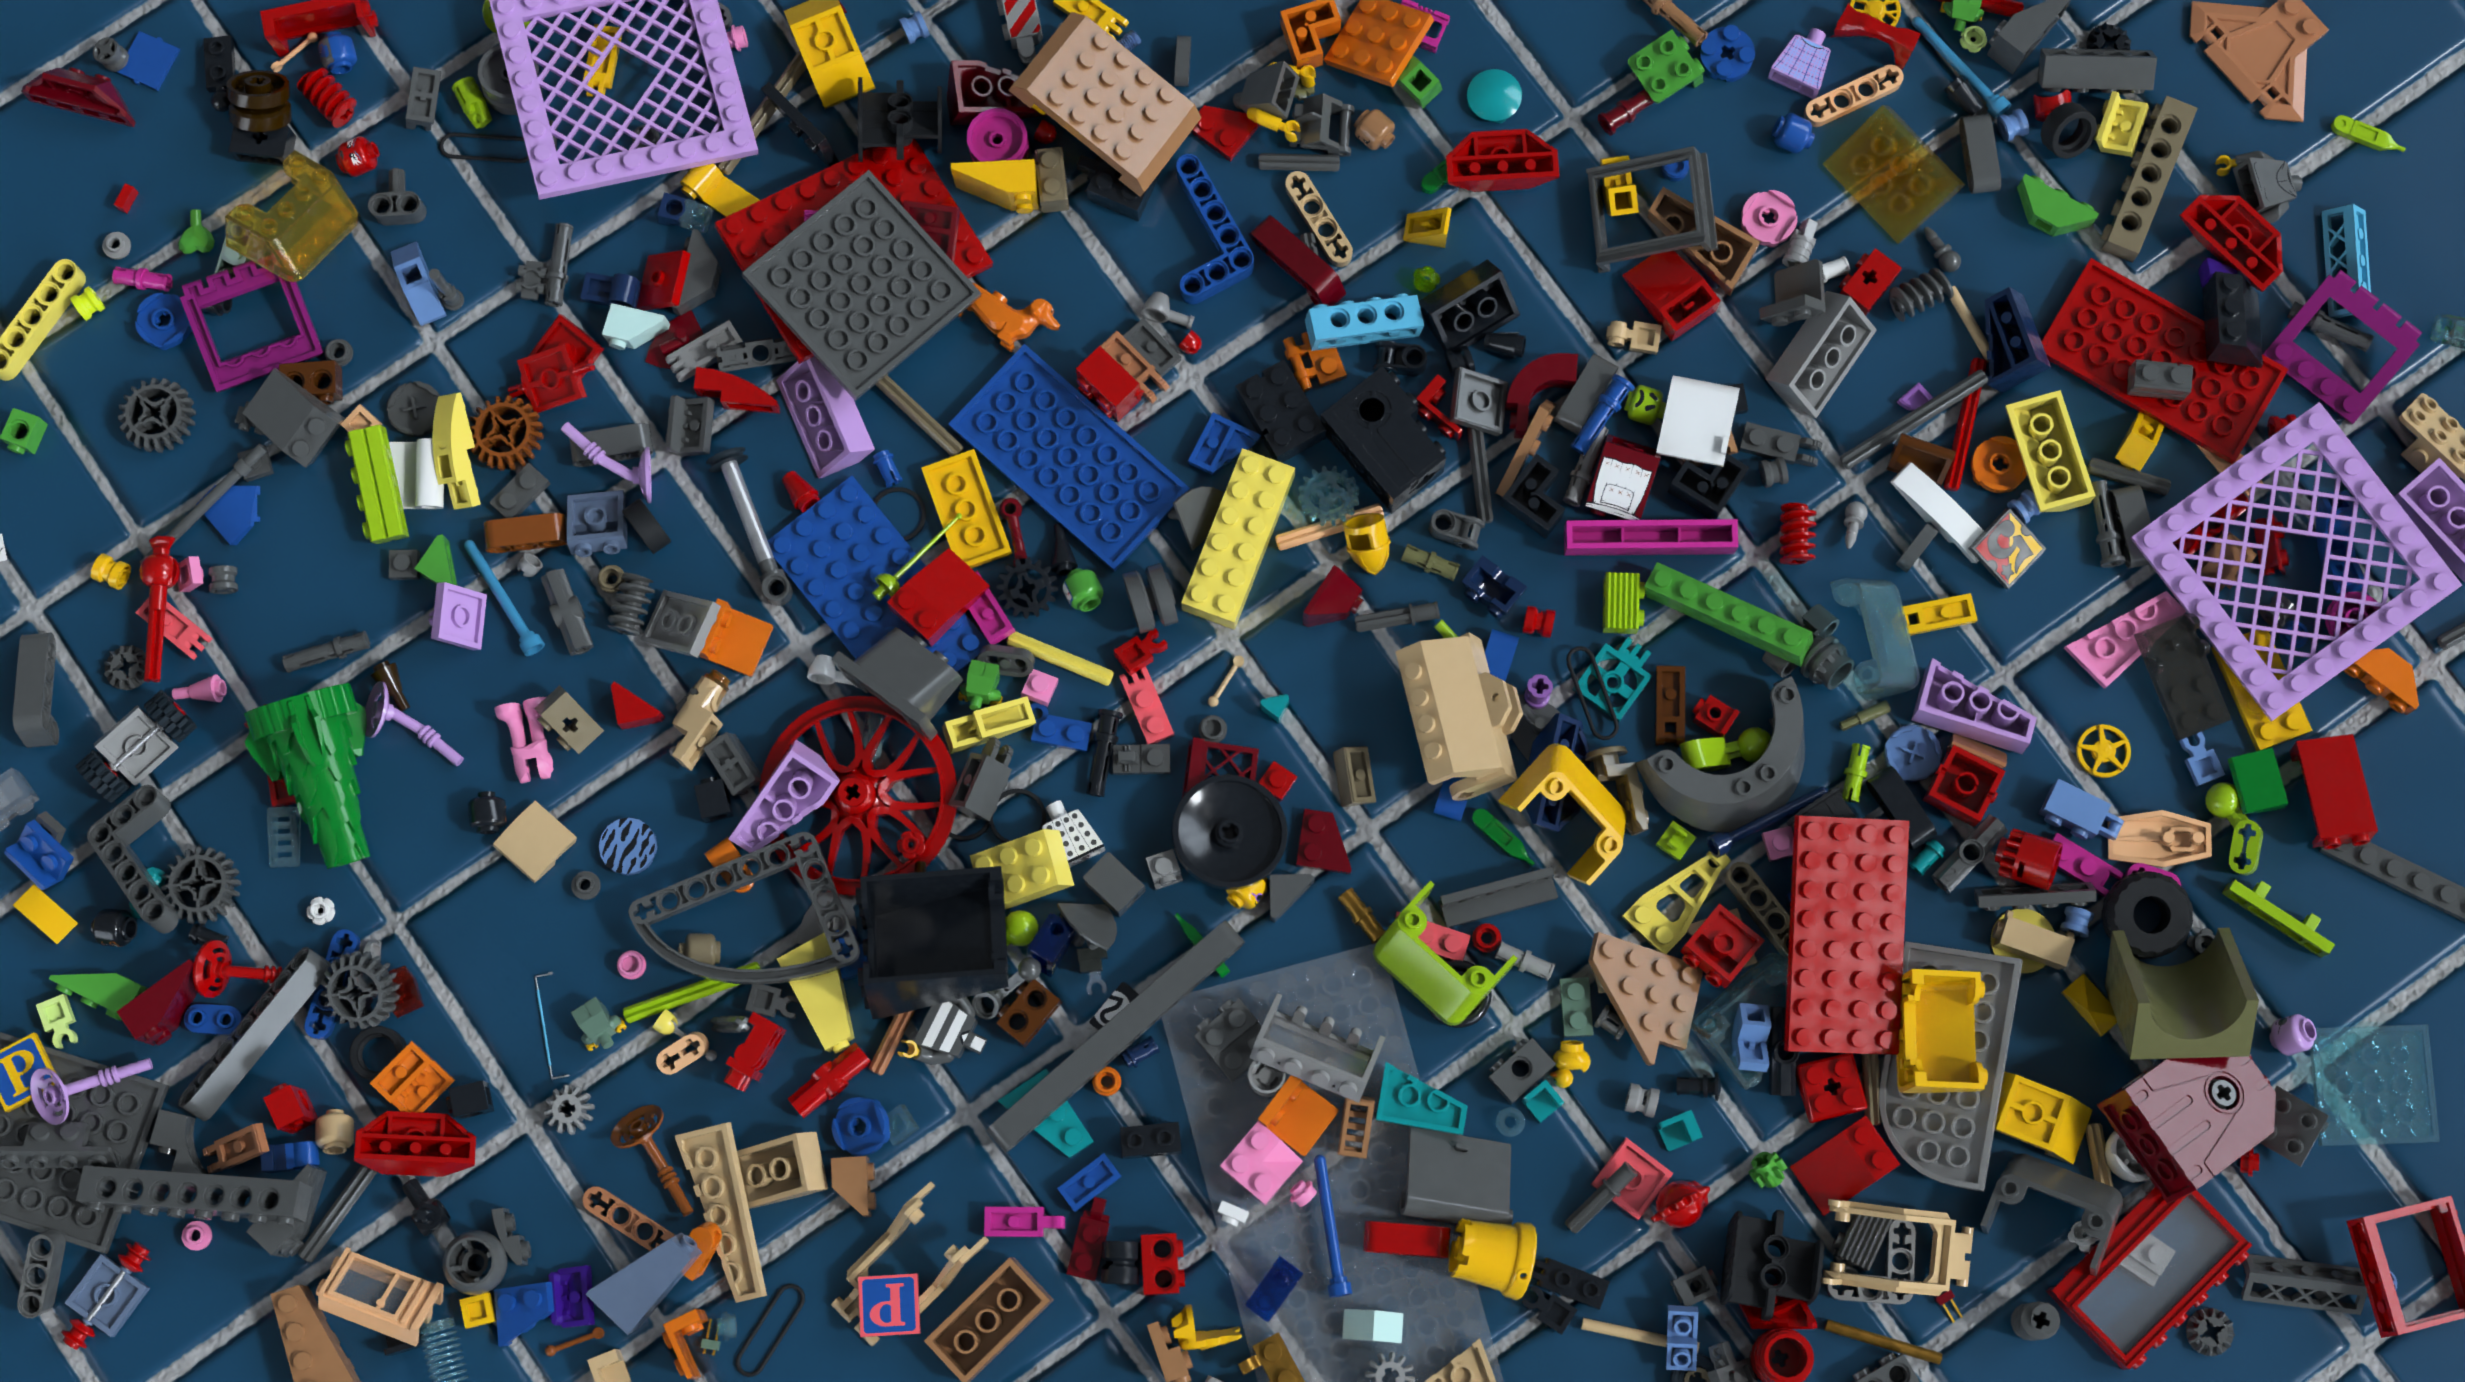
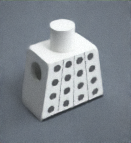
M1061 800L1053 802L1046 807L1051 822L1044 824L1042 829L1060 830L1070 868L1105 851L1102 841L1079 809L1067 813Z

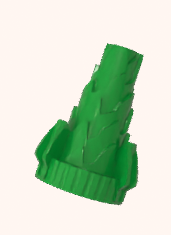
M350 683L310 691L245 712L250 730L245 740L246 748L272 782L284 778L289 796L294 795L299 814L308 825L313 844H319L327 869L370 857V851L360 822L361 811L357 794H360L361 790L353 767L357 765L356 758L364 755L367 718L365 707L355 702Z

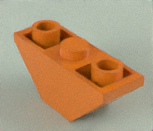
M2390 648L2373 649L2343 670L2347 675L2364 682L2366 688L2371 693L2377 696L2381 695L2389 701L2390 707L2399 713L2408 715L2419 706L2413 666Z

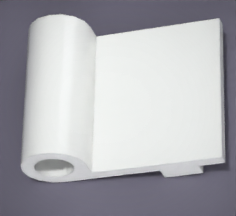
M1673 375L1656 454L1723 467L1740 388Z
M432 438L417 439V442H389L403 509H443L444 484L438 485Z

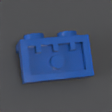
M35 819L26 823L18 842L7 847L4 851V854L42 890L64 880L74 859Z

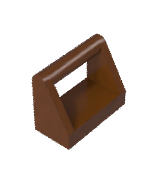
M1901 433L1894 444L1886 470L1899 473L1909 462H1912L1941 487L1956 451Z

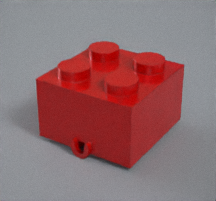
M1101 346L1097 347L1076 368V381L1079 385L1078 390L1088 400L1093 398L1099 404L1098 408L1109 418L1113 417L1117 422L1142 400L1141 396L1145 391L1140 390V383Z
M1953 745L1947 750L1922 801L1975 827L1981 822L1989 804L1995 801L1998 795L1996 790L2006 771Z

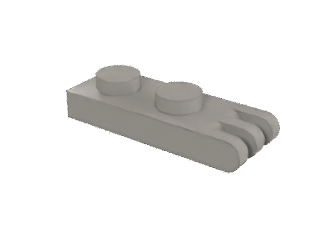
M730 320L669 354L665 360L668 365H671L670 369L674 374L677 373L676 378L678 382H683L695 375L696 367L707 368L717 362L715 352L717 346L722 350V347L739 344L744 346V343Z

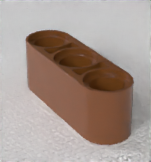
M561 513L495 519L484 522L485 548L488 553L524 551L558 547L567 544L565 515Z

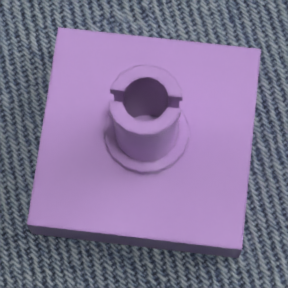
M447 582L437 583L434 610L429 614V616H433V618H429V623L432 626L431 639L473 651L481 650L487 594Z

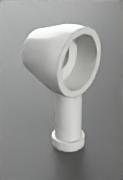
M817 655L809 667L807 678L812 682L830 685L835 682L854 685L840 671H836L831 656Z

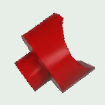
M2066 89L2064 92L2052 97L2034 95L2035 119L2044 122L2046 117L2056 107L2072 102L2071 92Z

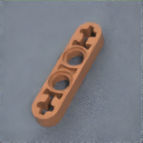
M591 1187L583 1195V1205L589 1212L649 1251L654 1249L651 1244L658 1239L660 1231L664 1232L660 1237L664 1241L676 1236L604 1188ZM601 1192V1200L607 1204H611L612 1199L615 1201L608 1209L606 1217L603 1213L607 1209L596 1205L594 1208L592 1207L593 1201L590 1199L592 1194L599 1195ZM620 1207L626 1208L629 1212V1218L623 1224H617L613 1218L615 1210ZM643 1223H649L653 1227V1234L647 1240H642L638 1236V1228Z

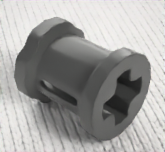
M1608 1004L1593 1025L1596 1028L1601 1027L1614 1035L1616 1041H1619L1626 1030L1618 1014L1612 1011L1611 1006ZM1607 1019H1609V1020H1611L1612 1022H1614L1615 1024H1617L1618 1027L1615 1026L1614 1024L1610 1023L1609 1021H1607Z

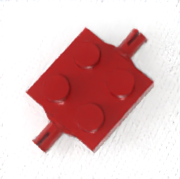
M570 343L517 360L521 372V383L508 387V392L516 391L510 393L509 396L515 398L525 394L531 402L533 411L537 413L585 398L587 395L582 383L581 374L594 371L595 365L588 366L594 364L592 359L577 363Z

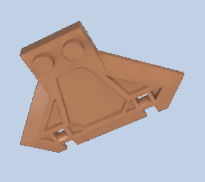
M2279 0L2270 8L2192 1L2189 37L2196 44L2203 39L2209 46L2204 50V54L2251 104L2257 99L2263 104L2264 108L2259 113L2264 119L2303 123L2307 49L2329 31L2322 21L2302 0ZM2213 30L2221 36L2219 39L2212 33ZM2268 90L2276 96L2275 99L2267 93Z

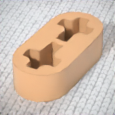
M701 1032L689 1033L658 1054L656 1058L658 1069L662 1073L670 1075L680 1071L707 1053L709 1041ZM698 1041L700 1046H698L697 1050L695 1049L687 1053L685 1048L691 1045L692 1042ZM678 1053L681 1058L676 1060L674 1065L670 1064L668 1066L666 1064L668 1056L671 1057Z

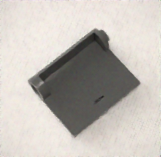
M1410 1127L1407 1183L1403 1187L1400 1196V1214L1458 1224L1459 1220L1464 1218L1473 1221L1511 1225L1513 1221V1210L1510 1209L1511 1144Z

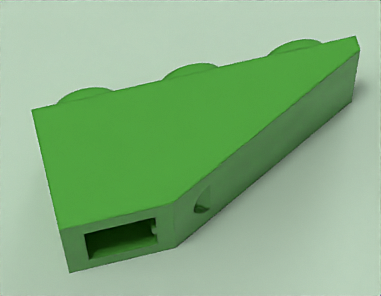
M1412 56L1396 82L1422 109L1443 90L1440 80L1415 56Z
M117 973L50 975L49 980L57 983L55 989L69 996L75 992L83 996L80 1000L82 1003L95 1009L99 1004L107 1008L106 1015L122 1021L116 1011L148 989Z

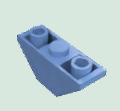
M417 241L391 251L393 267L420 326L447 316L434 282L429 277V270Z

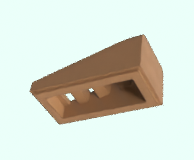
M1362 1096L1359 1103L1345 1097L1337 1155L1367 1159L1375 1104L1373 1097ZM1350 1106H1365L1367 1107V1110H1352L1350 1109ZM1349 1117L1365 1119V1124L1348 1120ZM1347 1129L1361 1130L1364 1133L1363 1136L1347 1134ZM1345 1140L1361 1142L1362 1148L1345 1146Z

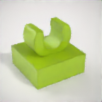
M1672 821L1656 843V846L1679 862L1697 837L1675 821Z

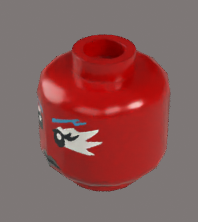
M358 136L342 143L338 147V153L335 157L343 173L358 177L377 167V157L380 156V153L373 141L369 142L365 137Z

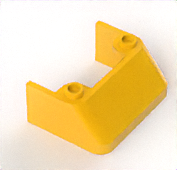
M1557 743L1551 744L1546 747L1498 801L1506 807L1521 812L1539 792L1545 798L1553 801L1560 800L1569 793L1602 829L1596 836L1593 845L1566 873L1570 878L1590 886L1622 850L1626 811L1568 747Z

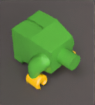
M1951 0V2H1942L1940 9L1941 13H1946L1950 18L1956 19L1953 30L1964 32L1967 22L1982 21L1984 11L1980 9L1982 0Z
M971 659L967 673V683L960 684L958 699L960 701L965 699V702L971 701L969 708L974 711L979 710L982 704L989 705L990 703V706L1001 704L1003 697L1001 692L997 690L1000 680L999 665Z

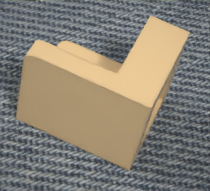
M613 1349L587 1360L595 1382H631L620 1349Z

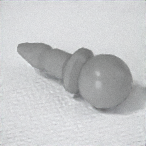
M1858 501L1851 502L1845 509L1846 518L1844 519V525L1847 527L1845 543L1848 549L1856 542L1858 530L1863 528L1864 520L1868 514L1866 506Z

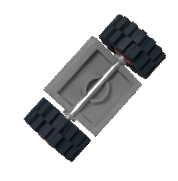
M160 690L144 704V708L156 720L155 722L137 705L94 743V747L110 761L109 763L98 752L92 750L75 765L78 772L83 775V778L110 803H113L130 788L118 770L136 786L179 748L163 730L180 743L197 728L187 713L163 690Z

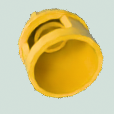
M1366 513L1346 520L1343 523L1347 542V552L1350 553L1353 561L1367 573L1372 575L1378 574L1385 567L1389 557V544L1391 543L1384 516L1380 513Z

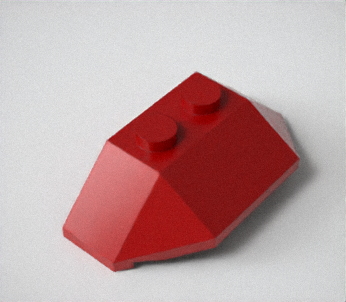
M1528 129L1471 132L1453 151L1446 155L1448 184L1472 192L1531 189L1559 178L1558 150L1548 145Z
M2199 195L2180 214V218L2207 250L2220 262L2237 270V275H2243L2248 283L2257 290L2263 292L2283 272L2281 233L2241 196Z
M386 1111L364 1128L362 1127L356 1131L354 1161L386 1175L444 1177L475 1166L476 1136L471 1132L469 1133L448 1114Z

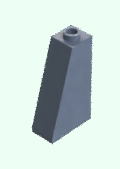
M681 1232L599 1283L585 1295L629 1335L643 1325L703 1252L697 1247V1243L693 1238Z

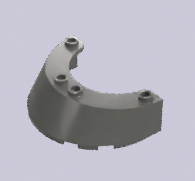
M1792 676L1773 684L1774 687L1770 692V699L1774 717L1768 719L1773 729L1772 736L1764 753L1748 768L1728 775L1709 774L1691 767L1671 750L1657 752L1651 757L1634 763L1654 798L1667 812L1688 823L1689 826L1700 830L1732 832L1788 802L1800 781L1805 761L1803 707L1799 691Z

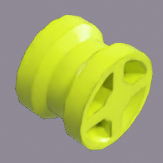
M90 286L86 287L81 295H74L70 298L77 311L86 321L91 319L92 314L96 311L101 312L106 309Z

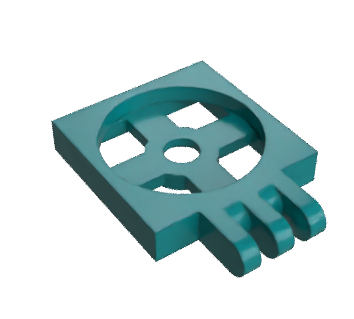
M1629 636L1618 651L1605 643L1595 657L1597 664L1606 660L1620 661L1614 671L1607 672L1597 665L1608 696L1618 693L1628 700L1622 706L1613 707L1618 723L1652 678L1651 674L1641 668L1651 655V652L1646 650L1641 658L1636 656L1642 648L1638 643L1632 651H1629L1627 648L1633 641ZM1591 663L1578 680L1582 695L1585 700L1612 718L1608 705L1605 704L1606 700L1602 689L1599 690L1596 696L1592 695L1588 690L1587 680L1589 675L1591 674L1598 679ZM1629 669L1633 671L1636 677L1637 687L1635 691L1624 684L1623 677ZM1611 677L1616 678L1618 681V685L1615 688H1610L1607 685V680ZM1574 686L1572 690L1575 693H1577L1576 688Z

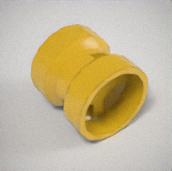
M103 553L97 557L92 566L91 578L100 583L106 581L110 587L120 590L129 579L131 565L123 561L116 562L111 556Z

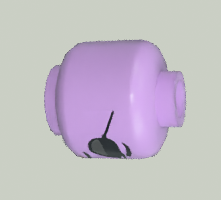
M2295 1014L2276 1020L2272 1025L2269 1037L2274 1048L2278 1049L2282 1054L2290 1056L2310 1050L2317 1037V1033L2310 1019L2300 1014Z

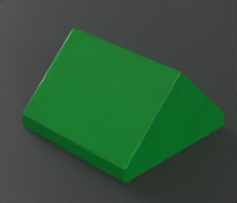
M2273 747L2227 759L2243 814L2281 810L2287 806L2288 799Z

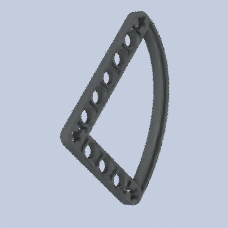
M809 832L797 833L635 900L629 907V917L636 931L645 943L660 957L681 970L713 981L761 985L802 980L851 965L857 961L860 955L859 945L820 846L815 837ZM803 839L808 843L812 842L808 846V852L804 853L802 849L794 851L796 857L793 859L791 852L786 847L791 844V847L796 849L801 846L800 841ZM778 849L783 850L786 854L785 860L778 865L771 863L770 856L772 852ZM751 860L756 861L759 865L757 873L751 876L744 874L743 867L745 863ZM815 864L822 866L823 873L820 878L815 880L808 878L807 871L810 866ZM798 865L832 955L780 968L734 969L718 967L696 961L672 949L658 937L650 925ZM721 872H729L732 876L730 884L725 887L718 886L716 878ZM694 883H702L705 887L703 895L699 898L690 896L689 890ZM822 891H830L833 894V901L827 906H822L818 903V895ZM668 894H675L678 899L677 905L672 909H665L662 904L663 898ZM656 900V905L661 911L660 914H657V911L653 909L646 913V919L636 916L640 912L639 907L653 908L655 906L652 901ZM833 917L843 919L844 925L839 932H831L828 929V922ZM843 937L847 946L854 948L850 951L849 958L839 955V952L842 951L841 943L839 940L833 943V939Z

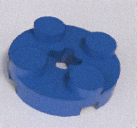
M1735 25L1712 30L1708 33L1707 38L1700 47L1699 61L1705 73L1715 80L1718 78L1726 80V82H1734L1743 78L1749 72L1755 58L1752 40ZM1722 50H1731L1733 52V59L1722 58L1720 56L1723 52Z
M155 293L143 300L138 307L135 327L139 335L151 346L167 350L181 344L192 332L178 295ZM162 315L165 317L171 316L170 323L166 326H158L161 322L160 316Z
M867 1097L850 1098L838 1107L837 1110L839 1111L836 1118H833L832 1134L835 1142L842 1150H846L854 1156L870 1155L881 1149L883 1144L887 1143L890 1139L889 1118L877 1099ZM860 1118L866 1124L864 1133L857 1131L855 1127L859 1124L858 1119Z

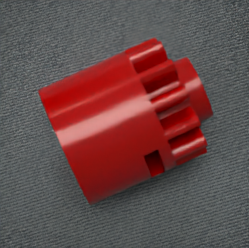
M2013 828L2009 839L2001 838L1996 851L1995 862L2000 863L1999 876L2048 891L2059 866L2063 843Z

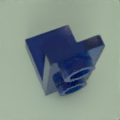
M1279 1256L1273 1267L1246 1302V1307L1266 1322H1269L1304 1273Z

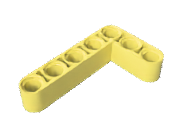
M62 259L54 264L1 335L0 363L7 360L6 365L0 369L1 380L9 381L18 375L71 304L70 298L77 295L86 282L85 273L73 261ZM74 271L72 277L65 280L66 274ZM57 293L56 298L53 301L48 302L49 297L52 294ZM40 315L39 321L31 324L33 318ZM23 338L22 344L15 347L16 341Z

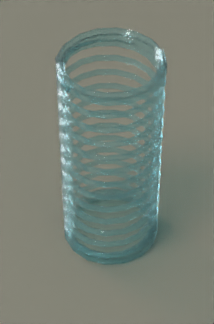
M454 1318L434 1321L422 1325L419 1329V1334H423L419 1339L425 1340L421 1343V1346L426 1347L422 1352L429 1353L425 1355L424 1359L429 1360L425 1365L432 1366L427 1370L433 1373L429 1376L430 1379H435L432 1382H438L467 1372V1369L435 1376L466 1364L460 1363L434 1369L464 1359V1356L432 1363L444 1357L461 1353L463 1350L431 1356L441 1351L461 1345L460 1343L428 1350L459 1339V1337H453L444 1341L428 1343L435 1339L458 1332L457 1330L425 1337L432 1333L455 1327ZM467 1375L457 1379H452L443 1382H457L464 1379H468L469 1376Z

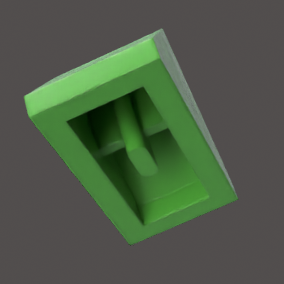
M443 534L437 535L414 569L421 576L436 585L441 582L457 585L449 541Z

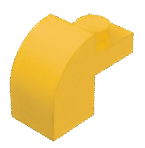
M1629 155L1601 158L1600 163L1603 166L1630 159ZM1631 172L1602 178V194L1609 216L1639 213L1636 185L1632 183Z

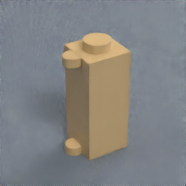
M2007 910L2001 922L1997 921L1992 933V937L1995 938L1993 947L2058 970L2067 966L2075 941L2073 939V932L2068 931L2066 936L2041 928L2013 918L2014 912L2011 910Z

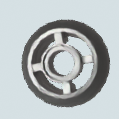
M471 1230L455 1237L445 1249L442 1259V1269L448 1283L457 1291L468 1295H480L494 1289L504 1278L508 1267V1257L502 1243L494 1235L481 1230ZM475 1243H483L490 1252L478 1250ZM468 1249V1252L462 1259V1265L459 1266V1258L462 1252ZM481 1255L484 1259V1266L480 1271L476 1272L472 1267V1261L476 1256ZM466 1272L471 1276H476L477 1278L474 1279L475 1283L467 1282L461 1273Z

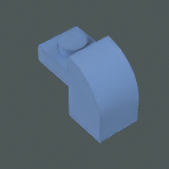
M1739 1003L1732 1030V1056H1736L1738 1070L1767 1072L1769 1057L1766 1042L1772 1027L1768 1005Z

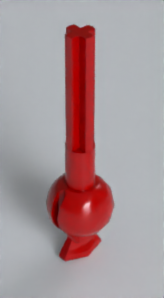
M156 536L149 539L153 554L145 557L139 569L143 584L150 588L144 681L160 682L167 589L173 587L180 577L179 564L175 558L169 555L170 548L175 541V538L170 536Z

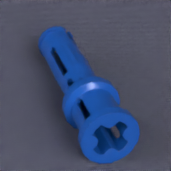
M1613 374L1611 377L1613 381L1605 393H1601L1598 397L1599 404L1570 444V447L1579 454L1586 455L1612 414L1620 411L1622 408L1620 404L1629 391L1633 392L1635 389L1632 383L1618 374Z

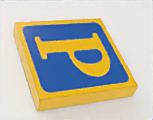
M33 1032L0 1050V1102L5 1112H11L32 1100L30 1082L33 1073L37 1069L49 1068L55 1072L37 1033ZM46 1074L43 1078L47 1079L52 1076Z

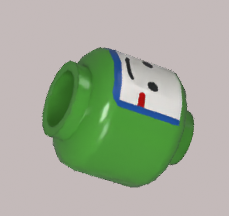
M1074 569L1063 582V592L1073 609L1087 612L1095 609L1101 603L1104 590L1097 575L1092 570Z

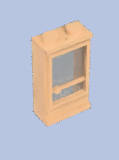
M346 1247L341 1257L336 1256L333 1260L330 1274L327 1279L320 1281L316 1295L318 1296V1309L410 1345L417 1346L419 1343V1329L423 1323L429 1324L431 1321L434 1303L441 1305L443 1302L444 1284L429 1282L352 1252L351 1248Z

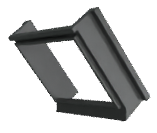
M1692 146L1586 169L1597 256L1596 264L1598 265L1599 273L1610 272V263L1701 245L1707 252L1718 250L1706 152L1699 153ZM1689 160L1696 230L1608 248L1600 179Z

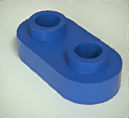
M195 1004L186 1010L184 1024L188 1030L197 1034L229 1036L243 1020L244 1015L233 1006ZM201 1013L202 1020L199 1023H195V1015ZM226 1015L231 1017L228 1025L223 1024V1018Z

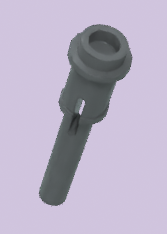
M431 269L429 277L439 289L438 294L442 299L443 306L451 311L460 309L464 304L463 294L454 285L451 286L438 269Z

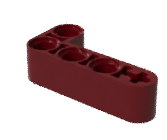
M1267 216L1249 233L1251 240L1259 249L1307 290L1310 299L1315 305L1326 304L1327 306H1334L1346 295L1343 284L1333 268L1273 216Z

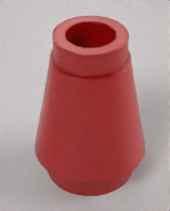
M790 471L782 478V482L795 509L801 510L804 513L820 501L818 491L798 475L796 471Z

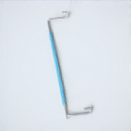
M548 972V974L536 975L535 982L551 1079L553 1080L569 1077L570 1075L567 1074L559 1077H553L545 1022L537 977L553 974V972Z

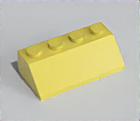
M2061 390L2006 405L2005 408L2039 512H2062L2090 504L2096 495Z

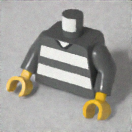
M965 997L931 1006L914 1041L901 1040L902 1043L908 1045V1052L897 1053L900 1057H912L929 1065L950 1063L954 1058L960 1059L966 1048L980 1055L988 1039L974 1033L978 1022L974 1019L975 1010L968 998Z

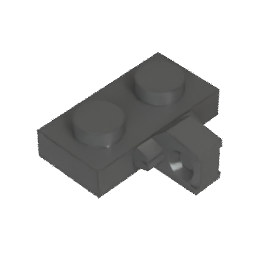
M1729 1341L1708 1347L1711 1362L1714 1363L1715 1370L1707 1372L1710 1382H1757L1750 1359L1746 1358L1736 1361Z

